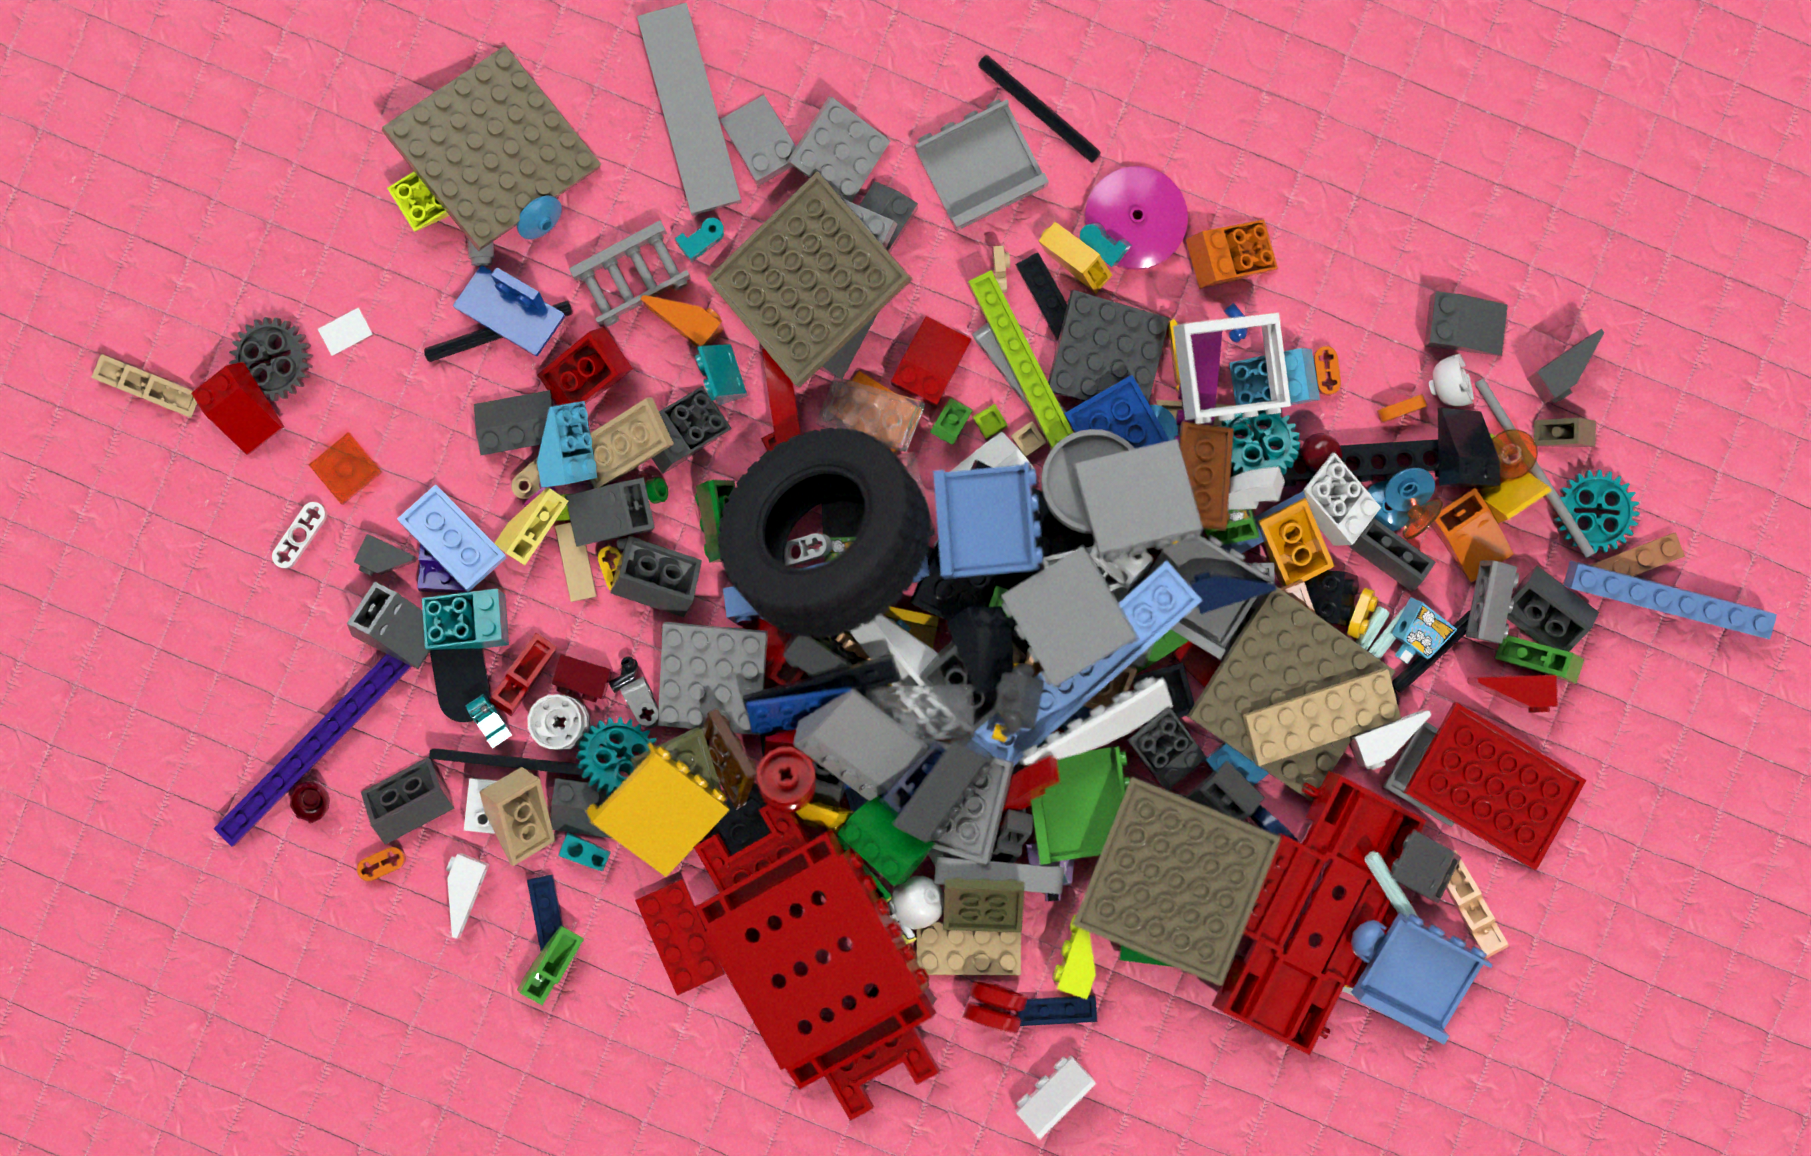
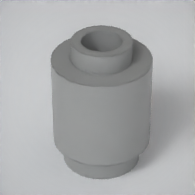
M467 238L468 259L471 260V265H492L494 241L478 251Z

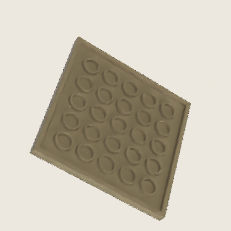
M506 46L382 127L384 135L478 251L514 228L520 221L519 215L530 202L541 196L559 197L601 166L598 159Z
M818 171L707 278L791 381L799 388L913 280Z
M1277 586V590L1265 594L1187 715L1192 721L1253 763L1255 762L1243 721V714L1384 668L1389 670L1391 678L1396 672ZM1352 736L1259 767L1308 801L1313 802V797L1301 792L1302 787L1311 791L1304 787L1303 784L1308 782L1314 787L1319 788L1328 771L1332 772L1350 744Z
M1131 777L1073 925L1222 986L1281 837Z

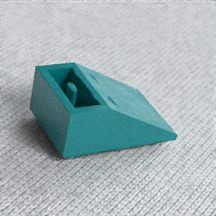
M731 344L698 347L700 354L695 355L703 377L707 376L708 378L703 380L711 401L716 400L718 405H722L747 397L748 394Z
M498 588L422 598L426 650L477 649L509 645L506 595Z

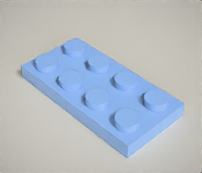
M434 485L397 518L398 522L467 592L471 591L507 558L437 485Z

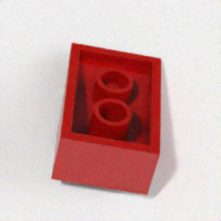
M925 316L891 380V385L937 408L972 339Z
M605 327L589 331L537 375L546 389L551 390V395L557 405L585 401L586 404L617 383L633 368Z
M244 362L224 366L191 393L204 415L246 455L252 453L284 428L283 423Z
M1556 675L1468 678V684L1520 708L1528 707V713L1550 712V707H1558Z

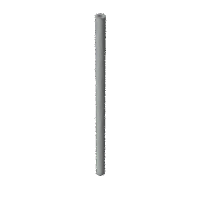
M1484 378L1476 382L1475 385L1533 476L1551 488L1552 491L1546 494L1584 556L1588 558L1595 554V551Z

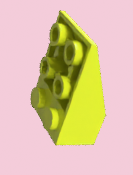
M415 172L410 173L387 188L414 232L450 216Z
M1073 915L1069 926L1072 935L1070 941L1065 939L1060 954L1064 958L1061 965H1056L1052 979L1057 989L1087 999L1096 975L1090 933L1073 925L1076 915Z

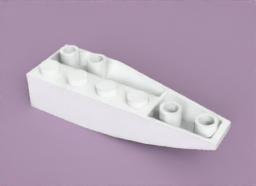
M883 614L876 616V619L866 625L862 624L860 628L850 631L871 660L894 655L901 675V681L892 683V686L938 738L960 722L919 677L938 652Z
M1146 677L1134 684L1135 690L1123 691L1111 698L1113 703L1104 707L1102 704L1089 712L1091 716L1082 721L1081 718H1078L1067 725L1069 730L1062 734L1057 731L1045 738L1046 743L1039 748L1034 745L1022 752L1024 757L1018 761L1021 765H1027L1048 756L1061 759L1105 745L1130 733L1158 716L1166 708L1173 706L1166 683L1163 679H1154L1153 677L1149 679Z

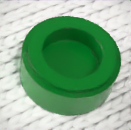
M661 477L647 480L646 490L648 499L653 504L665 502L669 493L666 482Z

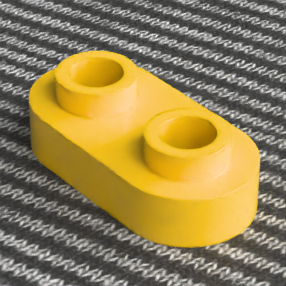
M1363 589L1349 624L1348 636L1358 639L1361 634H1366L1369 626L1367 617L1370 611H1375L1378 603V597L1375 596L1374 590Z

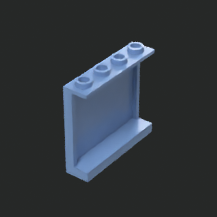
M1024 462V465L965 471H933L941 576L944 579L1039 570V563H1043L1042 547H1037V537H1041L1040 521H1035L1034 512L1039 510L1038 496L1033 495L1032 488L1033 484H1037L1036 470L1035 468L1031 469L1029 462Z
M1399 912L1351 993L1359 1002L1445 1045L1449 1038V1035L1444 1030L1483 964L1490 968L1493 964L1485 958L1487 953L1475 946L1470 949L1465 946L1466 943L1460 938L1452 935L1450 939L1445 936V932L1433 924H1431L1430 928L1423 925L1424 921L1416 915L1410 913L1409 916H1406Z

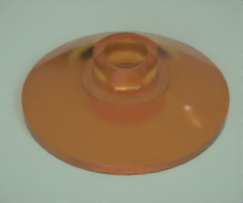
M1510 429L1497 434L1492 439L1500 459V478H1520L1534 467L1537 461L1538 449L1534 439L1528 433L1517 429ZM1511 455H1518L1517 459L1510 461Z
M1436 498L1421 506L1419 504L1414 505L1407 513L1409 519L1404 526L1403 537L1409 540L1424 532L1440 514L1443 502Z

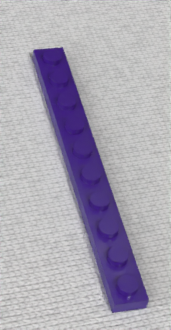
M386 654L213 829L231 847H234L412 666Z

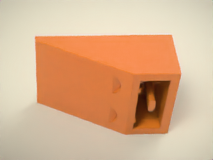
M1265 220L1206 230L1186 239L1199 289L1225 284L1278 269Z
M1476 488L1467 491L1427 518L1470 583L1477 579L1480 561L1503 562L1514 554L1490 508Z

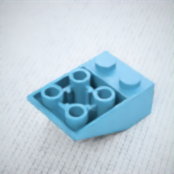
M1298 348L1284 351L1291 405L1320 400L1312 349ZM1265 355L1229 363L1236 405L1271 401Z
M585 401L549 407L537 459L541 488L597 478Z

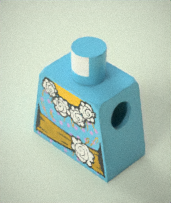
M1410 597L1392 632V635L1403 643L1396 652L1395 657L1405 664L1409 663L1415 653L1429 659L1457 629L1423 602Z

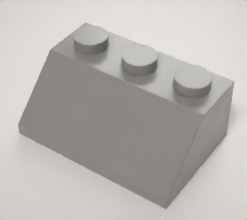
M1480 561L1465 637L1501 644L1503 639H1506L1509 625L1506 624L1508 613L1512 612L1514 599L1511 598L1512 590L1516 588L1519 579V573L1516 572L1517 566L1498 561Z

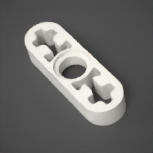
M309 502L303 507L272 553V560L275 565L287 569L297 563L327 519V510L322 504ZM318 507V514L321 516L319 519L313 518L309 523L314 526L312 530L307 525L300 523L302 519L308 522L311 514L308 513L309 510H315ZM297 528H303L307 533L306 539L301 543H297L293 539V532ZM287 541L299 547L298 551L291 549L288 554L291 558L289 562H280L282 559L279 555L280 552H287L290 546L286 545Z
M814 533L787 541L784 553L785 565L792 567L827 556L832 549L831 539L825 534ZM818 541H822L823 546H820L819 549L809 550L808 546L816 545ZM794 545H798L801 548V555L796 560L791 556V549Z

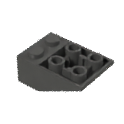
M703 386L659 411L674 445L652 457V460L661 473L664 474L732 429L715 403L711 401Z
M644 477L565 496V499L568 500L567 508L576 547L649 532L655 529Z
M374 582L347 622L352 637L419 669L431 651L425 649L423 611L397 592Z
M1170 707L1166 708L1128 740L1149 772L1167 791L1207 759Z
M1225 761L1185 796L1186 799L1241 821L1248 818L1264 799L1228 761Z
M1413 830L1412 835H1408L1403 843L1404 851L1400 859L1397 858L1392 865L1391 878L1411 891L1439 904L1461 856Z

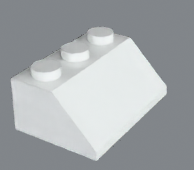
M1000 431L950 472L970 470L975 460H979L993 468L1024 465V462L1029 461L1019 448Z
M1072 1055L1068 1058L1063 1056L1053 1066L1055 1071L1049 1077L1044 1075L1035 1084L1037 1089L1030 1096L1026 1093L1016 1103L1018 1106L1016 1109L1017 1115L1039 1139L1096 1084L1094 1078Z

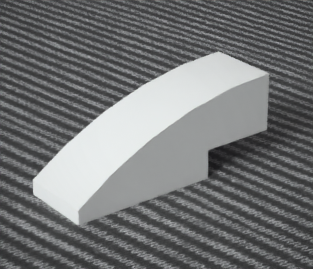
M1262 468L1231 477L1228 510L1257 509L1259 501H1279L1284 485L1280 468Z

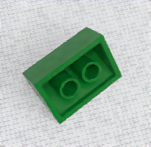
M709 480L696 486L697 493L695 499L698 507H700V527L705 536L706 544L704 545V551L709 559V563L722 562L718 549L720 519L723 518L722 512L725 503L729 502L728 497L733 488H736L734 480Z
M881 794L870 801L868 800L855 811L837 835L893 886L904 884L936 843L934 841L924 842L895 827L893 823L897 818L878 801L882 796Z

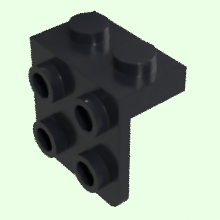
M1327 570L1305 581L1304 583L1315 614L1327 623L1349 626L1355 611V595L1359 590L1358 576L1347 572Z

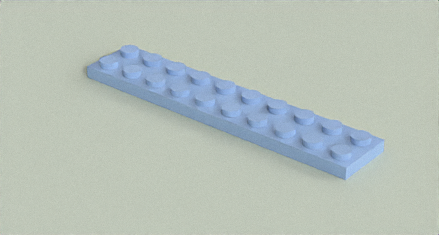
M1166 560L1119 602L1140 638L1138 641L1123 646L1063 682L1059 688L1054 687L1053 684L1048 685L1045 681L1034 729L1021 728L1017 733L1007 737L1005 743L992 739L995 724L1004 725L1002 716L997 712L969 736L992 756L1015 762V766L1019 762L1018 760L1024 757L1023 751L1034 745L1038 746L1197 606L1202 599ZM1041 672L1034 677L1044 680Z

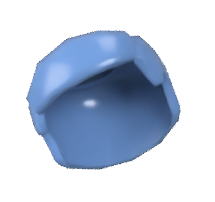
M1375 920L1367 921L1357 927L1351 942L1353 952L1367 963L1372 959L1385 937V932L1381 928L1386 930V927Z

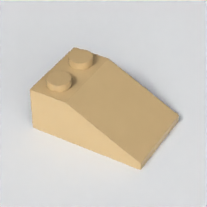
M521 767L479 792L484 812L512 866L555 841L540 778Z

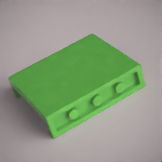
M1119 746L1088 750L1080 754L1057 759L1060 783L1046 788V794L1031 800L1040 865L1055 861L1101 855L1130 782L1129 777H1124L1123 767L1127 766L1125 751H1120Z

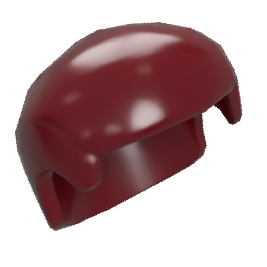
M1324 433L1312 434L1304 441L1301 448V455L1305 465L1315 473L1319 471L1332 453H1336L1340 459L1343 458L1342 450L1337 440Z
M304 782L295 787L290 796V807L294 814H296V818L308 821V823H314L322 819L329 809V794L324 787L317 783Z

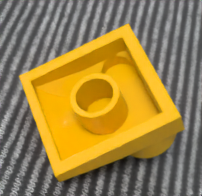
M811 800L804 808L796 812L803 819V824L818 828V825L827 828L826 832L832 829L833 833L837 835L855 811L840 806L835 808Z

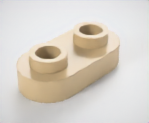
M538 457L512 481V491L520 499L527 500L540 489V477L537 466ZM523 481H527L529 484L528 489L525 491L520 489V484Z

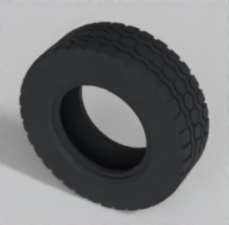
M825 428L820 431L813 430L805 432V435L799 434L789 438V441H783L773 447L774 450L767 451L760 457L758 462L755 461L747 469L746 475L743 474L736 483L737 487L733 488L728 497L729 502L725 503L722 512L723 518L720 519L718 549L720 559L733 586L751 607L773 626L787 633L798 634L804 637H812V635L814 637H828V634L831 636L844 634V631L850 632L858 629L860 625H866L875 620L876 616L884 614L890 609V605H895L903 596L902 593L907 591L913 584V578L918 576L922 568L921 563L925 561L928 552L927 546L930 543L931 519L928 505L920 487L895 453L881 441L868 434L853 429L850 431L846 428H836V430ZM840 497H854L865 501V515L862 526L855 539L841 554L826 563L809 568H794L785 565L784 553L788 537L796 523L809 510L825 501Z

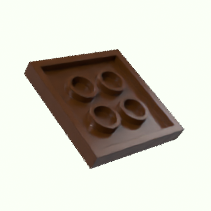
M718 709L708 712L703 733L718 780L737 810L746 805L757 774V768L753 760L748 759L745 755L741 740L738 737H734L731 732L728 719L724 715L722 716Z

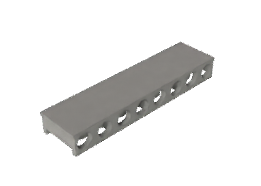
M687 2L637 16L692 217L706 211L742 203Z

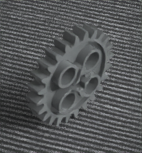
M264 317L262 323L261 320L256 319L254 320L255 328L252 325L246 324L247 333L238 332L241 341L232 342L237 347V350L229 352L231 355L236 356V359L230 361L229 364L244 362L267 400L270 397L271 401H278L279 396L282 399H288V392L297 394L295 386H305L301 378L310 377L305 372V369L313 368V365L307 363V359L312 358L313 354L306 353L305 350L311 347V344L302 343L306 335H297L299 327L293 326L290 328V321L282 323L280 318H274L272 322L271 318ZM280 336L282 345L277 349L275 347V340ZM254 346H257L259 349V353L256 358H253L252 356V349ZM291 350V354L272 359L271 364L261 363L253 369L251 368L252 364L270 360L272 358L271 355L280 356ZM286 361H289L291 365L288 373H285L283 369ZM263 370H266L267 372V379L265 382H262L260 379V375Z

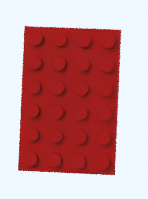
M1454 702L1403 793L1525 866L1537 871L1587 780L1461 704Z

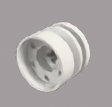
M547 695L539 699L531 707L528 715V730L532 738L540 746L548 749L562 750L578 746L580 741H582L584 733H588L591 726L590 714L586 706L578 699L566 695ZM559 717L566 718L564 722L566 727H558L560 723Z

